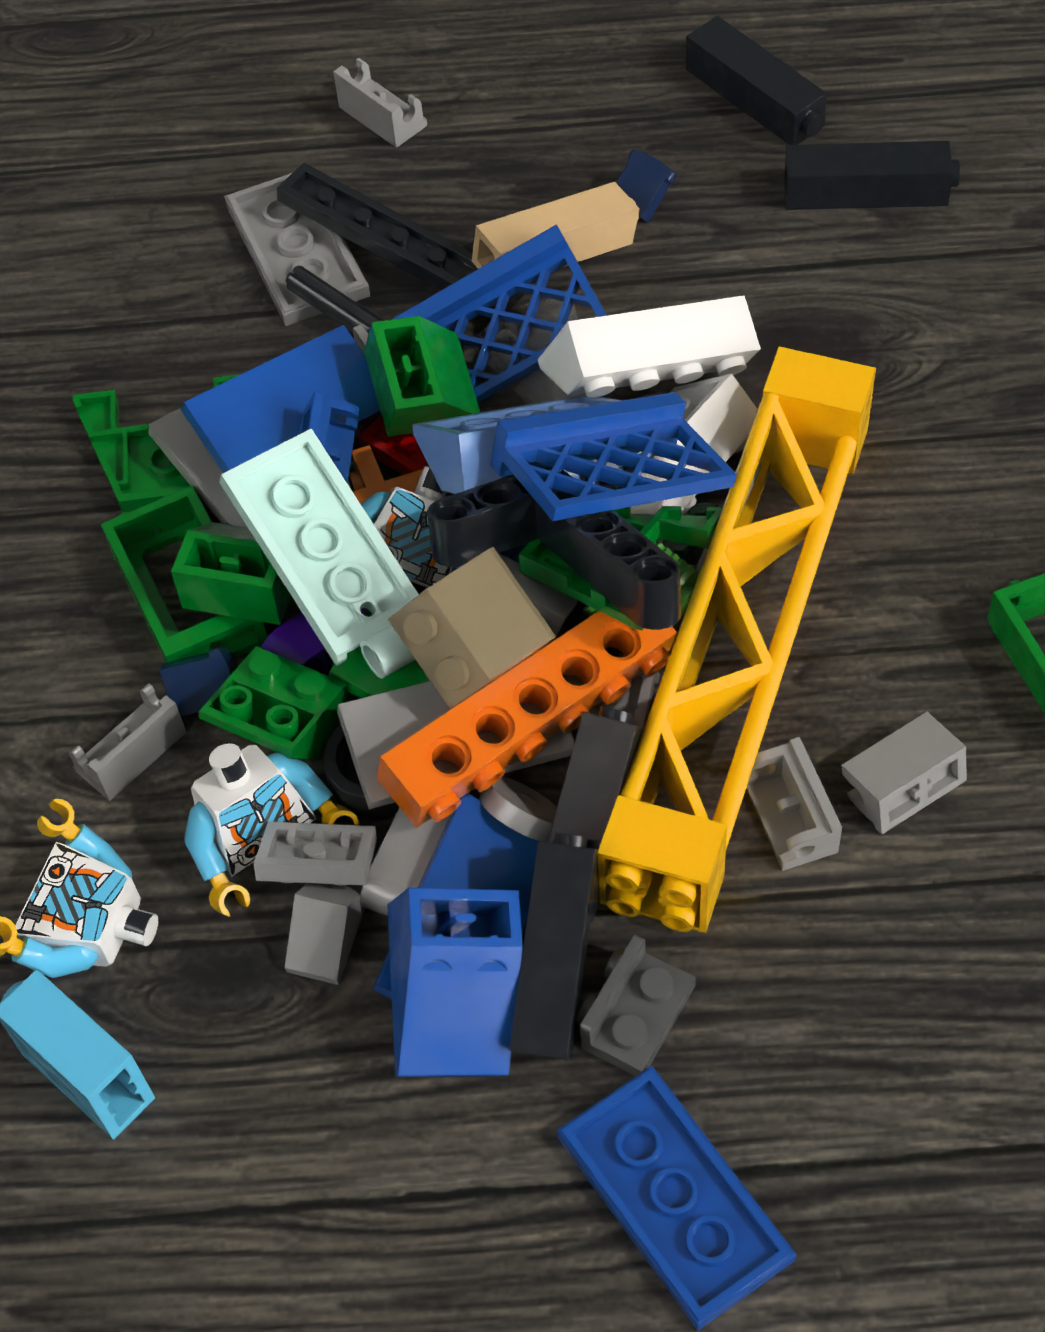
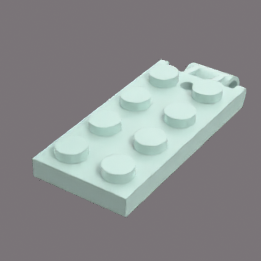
M312 429L221 474L220 485L336 666L345 662L347 659L346 654L359 646L368 666L381 679L416 660L388 621V618L419 594ZM360 609H369V611L372 613V616H364L361 613Z

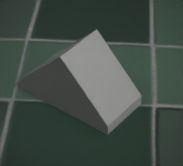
M306 883L295 893L285 961L287 973L339 985L365 912V908H362L360 905L363 885L339 886L335 884Z

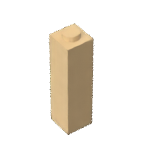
M612 182L476 225L472 262L479 269L556 224L577 262L633 244L640 208L616 182Z

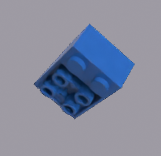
M407 888L387 904L395 1077H488L509 1075L511 1051L509 1049L523 948L519 890Z

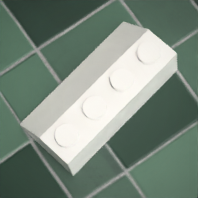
M745 296L568 321L539 357L538 363L540 369L567 395L586 393L587 397L595 398L609 394L615 388L631 386L632 390L638 391L653 387L662 380L675 379L676 383L682 384L694 381L705 373L718 372L719 376L731 373L734 375L745 370L747 367L746 363L761 348Z
M732 373L673 388L670 393L676 392L686 402L683 419L725 462L733 454L744 449L758 409ZM677 440L676 445L685 447L679 440ZM653 454L650 457L674 465L679 463ZM686 465L685 467L701 473H709L707 470ZM623 467V471L634 472L633 469ZM642 473L641 475L656 481L667 480L647 473ZM598 481L596 484L613 490L622 489V487ZM697 494L631 506V514L655 515L662 506H681V515H684L696 504L697 499L695 496Z

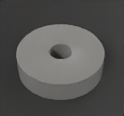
M503 776L492 787L480 793L479 800H481L482 806L497 820L522 835L538 841L548 842L557 806L543 795L518 781Z

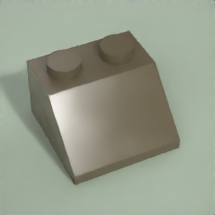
M494 547L487 549L425 589L388 618V621L450 710L523 662L556 637Z

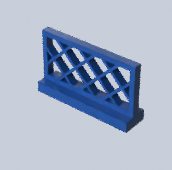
M556 224L393 319L421 316L451 331L454 330L458 334L460 344L481 348L474 369H468L477 403L540 368L538 359L547 347L538 352L525 349L532 327L553 332L549 342L550 345L567 323L573 304L591 307L597 317L607 316ZM568 264L573 276L567 292L546 288L550 274ZM579 285L585 296L577 294ZM518 292L532 294L525 316L505 311L509 298ZM542 297L564 301L556 323L535 318ZM478 315L491 318L484 339L464 335L468 321ZM501 320L522 325L515 346L494 342ZM491 351L512 355L507 370L498 375L484 373Z
M676 392L497 421L490 462L491 467L499 476L513 474L552 521L734 487L737 475L683 419L686 402ZM677 440H679L685 447L676 445ZM643 451L642 455L636 453ZM653 454L679 463L674 465L650 457ZM599 459L597 463L590 461ZM607 462H610L616 465L633 469L634 472L629 473L626 471L606 466ZM690 465L707 470L709 473H701L685 467ZM553 467L551 471L545 469ZM565 470L588 477L589 479L586 482L563 475L561 472ZM642 473H647L667 480L656 481L641 475ZM598 481L622 487V489L613 490L596 484ZM555 489L578 497L559 500L551 490Z

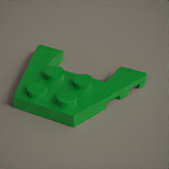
M239 375L213 378L214 387ZM115 390L73 395V403L122 513L133 511L157 501L167 494L190 487L189 483L148 434L149 424L119 428V400Z
M662 506L655 515L631 514V507L615 509L614 511L653 543L658 539L708 549L723 508L707 507L706 516L681 515V506ZM539 539L531 541L519 553L520 572L634 629H644L631 621Z

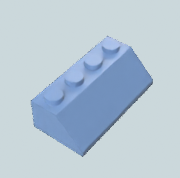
M586 395L412 424L413 435L440 489L457 494L509 476H499L490 465L497 421L622 400L604 397L589 398ZM599 459L590 461L597 463ZM610 462L606 464V466L623 471V466ZM565 471L573 478L580 480V475Z

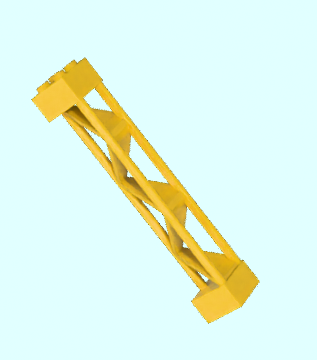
M779 347L763 389L761 403L735 472L737 475L734 487L729 489L620 795L617 796L597 852L600 904L607 905L610 910L627 917H635L639 914L657 919L666 927L679 932L696 930L706 933L724 879L725 855L847 475H854L868 431L876 372L875 367ZM760 461L762 467L759 471V474L756 478V481L744 506L753 477L755 475L758 463ZM807 464L828 469L821 493ZM770 471L801 509L752 523ZM805 539L769 650H767L741 586ZM718 620L751 667L695 686ZM752 698L713 820H709L681 750ZM660 784H662L678 811L653 805Z

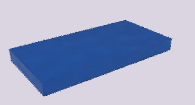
M344 325L183 402L181 407L182 413L223 473L299 435L302 413L315 391L324 393L326 397L346 401L358 406L359 416L354 418L358 420L357 427L381 416L365 355Z
M467 793L460 798V806L449 816L417 888L519 890L522 931L528 918L538 840L529 838L509 828L493 817L482 806L481 800ZM389 951L372 990L392 1000Z
M650 1066L556 1130L557 1138L697 1331L795 1262L797 1254L653 1066Z

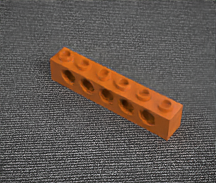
M598 611L381 755L376 778L416 828L431 818L434 822H440L460 806V798L475 788L479 792H483L492 787L504 775V768L519 758L524 763L534 758L547 745V738L559 730L566 734L576 729L580 725L583 712L590 713L588 710L601 701L606 705L612 704L627 692L631 686L630 681L642 673L650 677L660 671L668 662L670 657L669 651L677 632L673 627L661 630L634 629ZM605 648H616L620 650L625 655V657H614L610 655L605 650ZM563 676H577L583 680L585 685H572ZM521 704H536L544 713H528L521 707ZM483 731L493 732L500 737L502 742L496 744L486 743L477 734ZM441 760L450 761L458 767L459 771L451 774L443 773L436 769L433 763Z

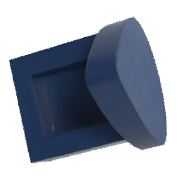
M632 149L628 156L629 161L616 183L640 208L639 218L649 223L668 188L674 184L678 174L656 158Z
M218 647L209 650L207 653L162 664L159 671L167 696L176 703L180 716L199 712L236 670L237 661L228 648Z

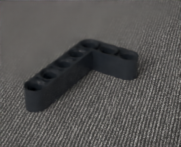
M553 467L545 469L551 471ZM562 470L561 474L572 477L567 472ZM513 474L433 502L428 507L427 514L432 557L440 565L447 567L463 566L491 547H494L497 553H501L539 539L636 625L645 629L661 630L672 627L681 619L679 564L614 510L552 521ZM555 489L551 490L559 500L578 497Z

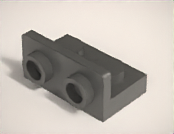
M634 935L625 950L618 947L613 952L604 972V978L607 979L598 996L591 993L585 999L579 1010L576 1024L580 1026L581 1049L636 1077L650 1067L695 988L696 977L645 952V939Z

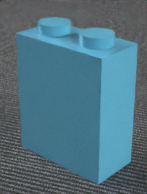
M36 969L26 980L15 983L6 991L0 1003V1022L21 1054L114 1140L155 1099L132 1055L39 970Z

